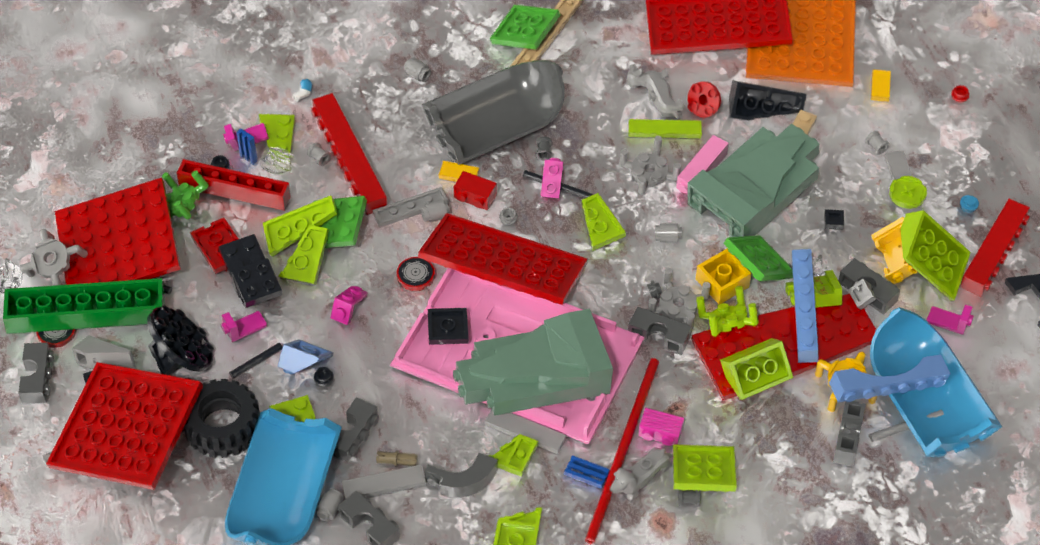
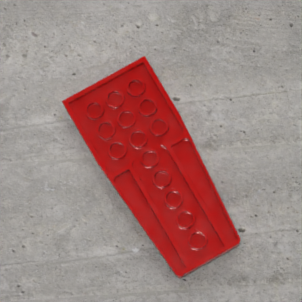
M850 294L842 295V305L815 308L818 360L823 359L830 362L871 345L876 328L865 309H859ZM795 307L758 315L757 326L745 325L740 329L737 326L732 327V331H721L716 337L711 335L710 329L691 336V340L723 401L736 397L737 394L727 381L720 360L771 338L782 341L793 377L817 366V362L798 363Z

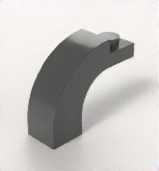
M478 453L472 466L458 473L448 472L428 464L425 469V480L432 486H439L440 495L452 498L471 496L482 491L491 483L498 471V459Z

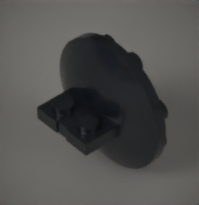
M164 305L155 308L148 315L147 325L154 339L148 347L157 362L161 374L170 376L179 366L191 371L201 372L212 364L214 347L207 340L205 330L186 317L182 310H174Z

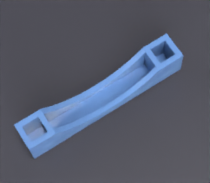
M811 249L792 250L798 363L818 362Z
M940 354L923 357L920 363L912 370L896 376H875L853 368L835 371L829 384L838 402H852L856 399H870L874 396H888L892 393H906L911 390H923L929 387L938 388L946 383L950 372Z

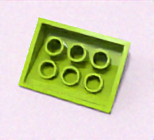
M924 210L906 213L900 229L903 259L946 297L954 301L971 252Z

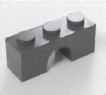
M854 258L840 271L839 283L846 289H850L855 282L862 279L869 282L873 286L872 291L877 298L869 305L884 315L898 301L900 289L895 284L884 279L879 273L871 270L865 263Z
M637 307L628 324V331L640 334L644 337L645 342L648 336L653 333L664 335V349L679 355L683 354L691 338V326L672 320L667 316L656 314L649 309Z
M24 343L22 360L25 370L36 372L30 376H20L18 393L22 404L46 403L47 395H50V384L48 381L52 378L50 362L54 361V352L50 350L48 343Z
M358 397L354 399L346 411L347 423L355 427L350 430L340 431L333 453L334 457L347 463L352 456H356L359 445L362 441H366L369 430L379 420L377 406Z
M845 401L833 463L853 467L866 404Z
M355 491L338 505L339 517L353 529L358 524L364 522L373 525L366 531L367 542L370 545H393L400 539L397 523L387 519L384 512L379 507L375 508L367 496Z

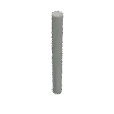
M938 410L928 414L927 417L934 418L942 416L944 413L942 410ZM906 422L871 433L869 438L873 442L910 428Z

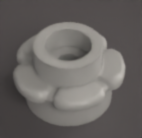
M510 207L504 208L499 215V219L505 225L514 224L518 218L516 211Z

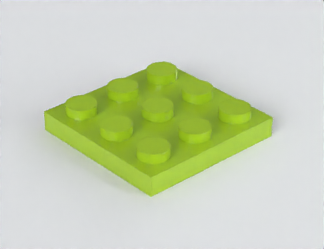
M673 444L674 489L736 492L734 447Z

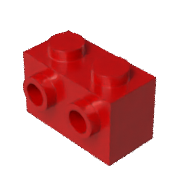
M466 171L461 173L453 186L455 199L485 210L489 209L497 196L496 182Z

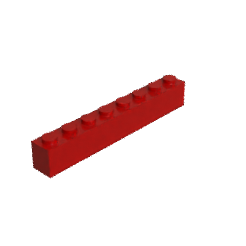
M333 93L312 99V115L314 118L317 117L318 127L324 131V138L326 143L331 145L332 155L337 156L338 166L340 170H344V178L347 183L350 182L353 196H365L367 199L366 215L372 214L374 209L386 206L387 197Z

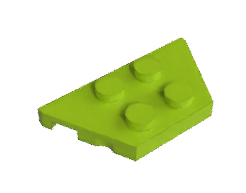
M537 507L535 511L529 513L519 512L513 516L498 518L493 545H536L542 507Z

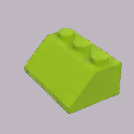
M773 338L720 360L725 377L740 400L793 378L783 343Z

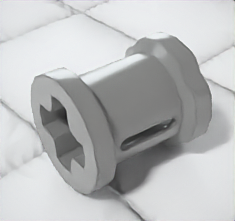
M877 130L871 132L865 140L868 145L875 149L878 155L884 153L890 144L881 138Z
M318 142L312 144L307 150V155L315 158L320 166L326 165L331 159V153L323 150Z

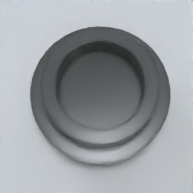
M652 280L650 284H647L651 297L659 299V294L662 293L661 287L658 282L654 283Z

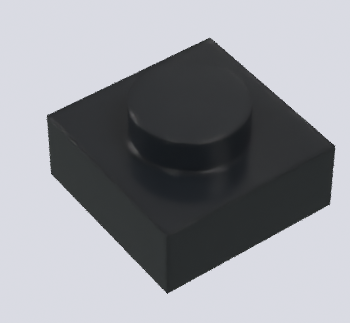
M825 209L824 229L843 230L844 210Z

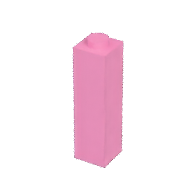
M712 135L679 174L676 189L688 195V182L701 170L708 172L716 168L727 156L729 143Z

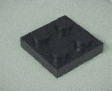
M467 308L428 309L429 345L468 344Z

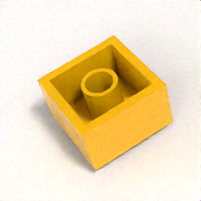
M727 248L697 265L695 280L702 287L704 282H709L711 285L709 295L718 304H722L736 295L735 287L742 286L743 291L749 288L751 272L742 266L740 261Z

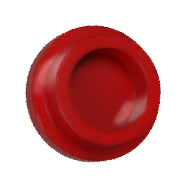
M958 85L952 90L951 96L955 101L965 102L969 99L970 93L966 86Z

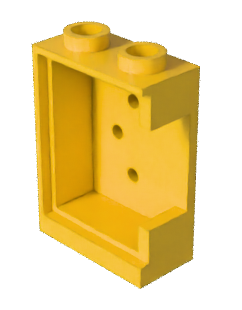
M904 217L871 235L876 248L884 254L888 267L883 269L884 277L893 284L902 282L910 275L918 273L903 259L900 229Z

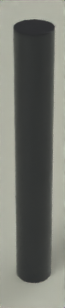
M280 343L275 344L230 371V376L233 379L281 351L282 345Z

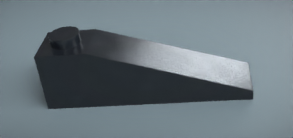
M732 80L729 95L730 117L754 120L763 117L799 113L800 110H804L807 94Z

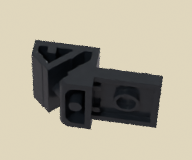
M255 234L218 246L232 279L236 294L241 299L245 308L282 295V289L269 259H265Z

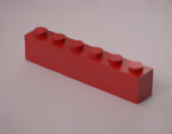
M185 159L182 160L177 171L179 186L186 182L195 188L199 184L191 174L197 170L208 183V188L203 191V193L283 211H285L291 197L289 182Z
M1010 198L1008 199L963 275L960 288L980 297L984 291H989L993 282L991 281L992 277H997L1000 271L999 265H1004L1008 257L1007 251H1012L1015 245L1014 239H1019L1023 231L1021 227L1023 225L1026 226L1030 219L1028 215L1030 207Z

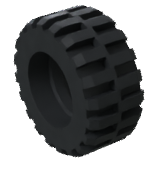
M214 379L210 380L208 384L203 383L201 392L184 426L186 438L191 446L196 450L198 449L199 453L203 455L208 453L210 457L214 458L217 456L225 458L230 454L234 456L239 454L240 450L245 451L248 449L260 415L255 394L246 385H239V382L235 380L229 382L228 379H221V381ZM218 410H232L239 414L234 422L226 426L214 427L204 423L211 413Z

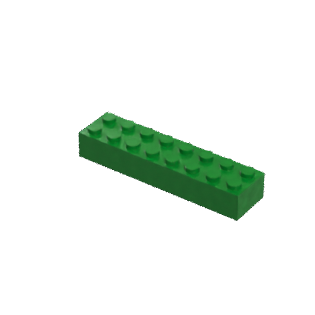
M158 278L5 289L3 322L6 334L147 324L148 315L155 308L165 305L163 280Z

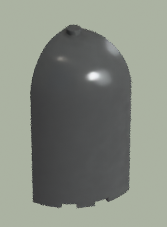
M547 60L516 64L422 104L430 126L434 125L438 133L436 138L442 148L447 147L449 150L448 156L460 165L550 124L560 112L564 102L563 71L560 65Z

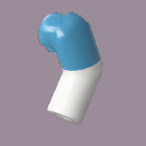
M303 79L300 82V91L292 95L295 102H299L311 95L312 82L309 79Z

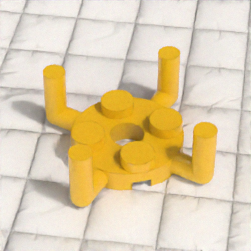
M859 352L855 359L845 358V360L841 361L836 360L832 364L820 359L817 362L815 376L822 377L824 369L827 370L828 386L831 388L829 382L835 371L853 368L867 373L863 365L865 353ZM834 393L831 394L828 410L830 412L836 410L837 399ZM877 396L868 399V402L875 404Z

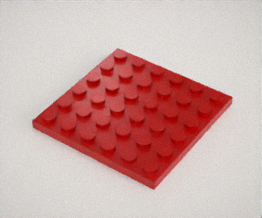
M162 177L54 211L59 241L67 248L79 245L88 252L85 258L77 253L70 255V267L67 271H64L66 285L153 279L181 270L165 184Z
M97 362L46 465L50 469L155 490L203 384L201 381Z

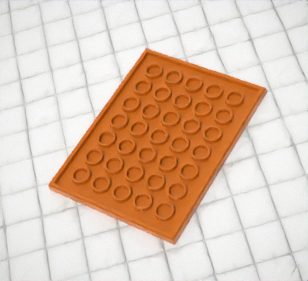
M787 0L793 44L747 48L745 78L853 87L856 0Z

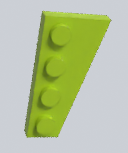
M330 195L263 222L269 254L273 257L301 239L309 225L319 227L337 215L334 198Z

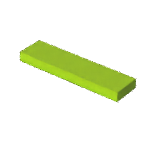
M629 119L628 137L655 138V136H661L662 138L701 139L702 126L701 121Z

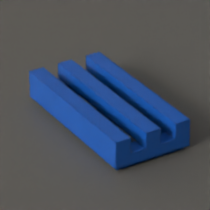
M239 129L236 134L240 156L242 158L245 156V160H250V163L254 165L258 161L255 139L243 129Z
M572 455L567 468L564 470V475L602 489L610 469ZM571 469H574V470H577V471H579V472H582L583 474H580V473H578V472L572 471ZM588 476H593V477H595V478L601 479V481L596 480V479L591 478V477H588Z

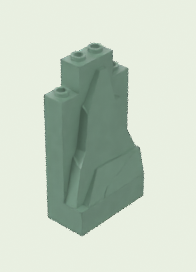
M790 124L778 136L762 127L718 167L708 172L701 170L688 182L687 204L700 214H703L707 208L729 225L730 237L755 236L818 179L819 167L812 160L819 155L820 144L815 138L808 136L801 128Z
M590 309L568 312L546 319L543 325L532 332L474 342V351H471L472 359L456 361V370H453L454 381L459 383V396L463 397L465 405L487 401L488 408H492L494 416L600 396L601 393L610 394L613 366Z

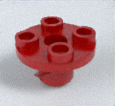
M701 81L691 86L687 97L689 111L702 118L711 117L716 114L721 106V95L717 87L707 81Z

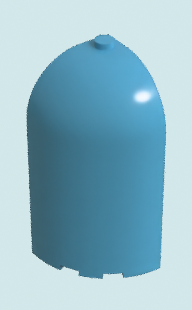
M898 307L880 324L871 342L870 360L876 376H896L906 373L917 366L923 357L940 354L950 372L946 383L941 387H929L923 390H911L906 393L899 392L889 395L928 457H942L948 451L954 450L955 453L968 449L969 444L975 440L980 439V441H983L1003 426L939 332L918 314ZM938 410H942L944 415L934 418L927 417L928 414Z
M272 408L260 412L226 513V534L245 545H292L302 539L310 528L342 426L327 418L305 419V422L294 421V416L283 414Z

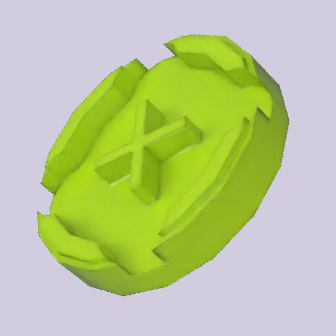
M901 176L900 179H895L891 183L889 196L897 206L907 209L917 208L924 203L927 196L926 186L924 187L922 181L918 178Z

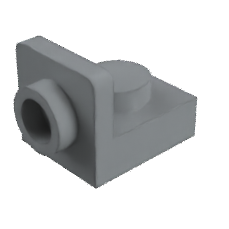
M864 279L855 282L848 289L855 304L861 310L877 299L872 291L873 286Z

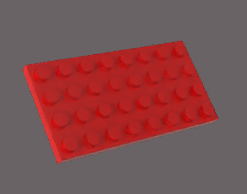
M646 0L651 55L793 44L787 0Z
M449 213L444 215L418 253V258L424 259L427 262H433L446 268H451L482 280H488L560 305L564 304L586 267L588 258Z

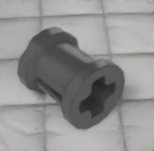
M547 136L539 137L536 140L538 148L535 152V157L541 161L549 160L551 158L550 147L552 146V139Z
M678 490V506H682V504H695L699 506L700 490Z

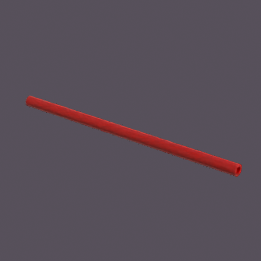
M651 358L597 504L585 538V542L588 544L595 543L613 493L610 491V488L615 480L614 473L624 463L659 365V360Z

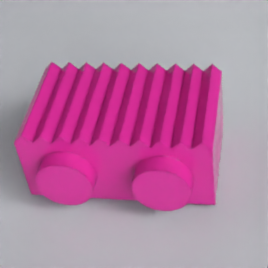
M645 408L639 425L638 436L647 441L655 440L662 442L666 446L678 445L684 426V417Z

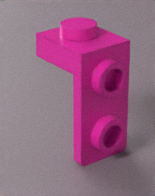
M264 123L244 130L254 137L255 144L269 138ZM231 124L225 125L224 140L226 144L231 145L234 151H238L236 131Z
M550 158L545 160L541 188L542 197L559 198L562 172H564V162L560 161L561 159Z
M350 286L335 297L330 318L346 325L351 323L354 306L367 297L368 292L362 290L361 287Z
M965 305L962 314L958 315L932 306L926 321L932 325L964 335L966 327L971 326L974 315H971L973 307Z
M259 311L236 321L233 320L229 312L222 315L223 323L221 328L225 335L228 334L232 342L267 327V323Z

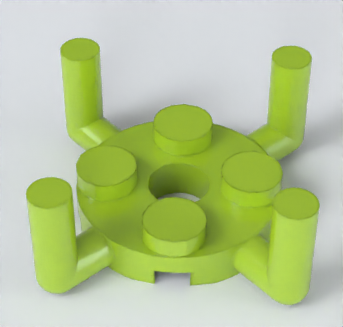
M742 286L735 287L737 298L735 306L722 303L712 312H706L704 297L699 296L696 298L699 318L709 320L712 336H718L721 331H732L731 328L736 326L740 329L745 325H758L755 303L748 305L750 318L747 315Z

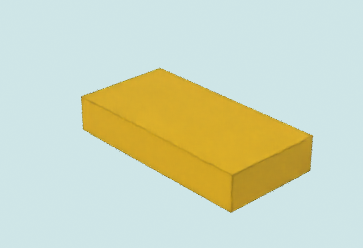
M873 69L871 100L889 102L891 71Z
M443 161L439 172V179L456 182L463 171L478 176L479 167Z

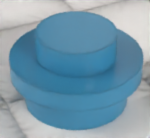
M971 195L963 196L960 200L961 209L966 213L974 212L979 206L978 199Z

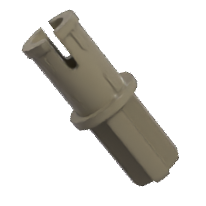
M378 451L377 455L379 456L376 457L377 464H392L395 467L398 465L416 466L418 462L416 454L399 453V451Z

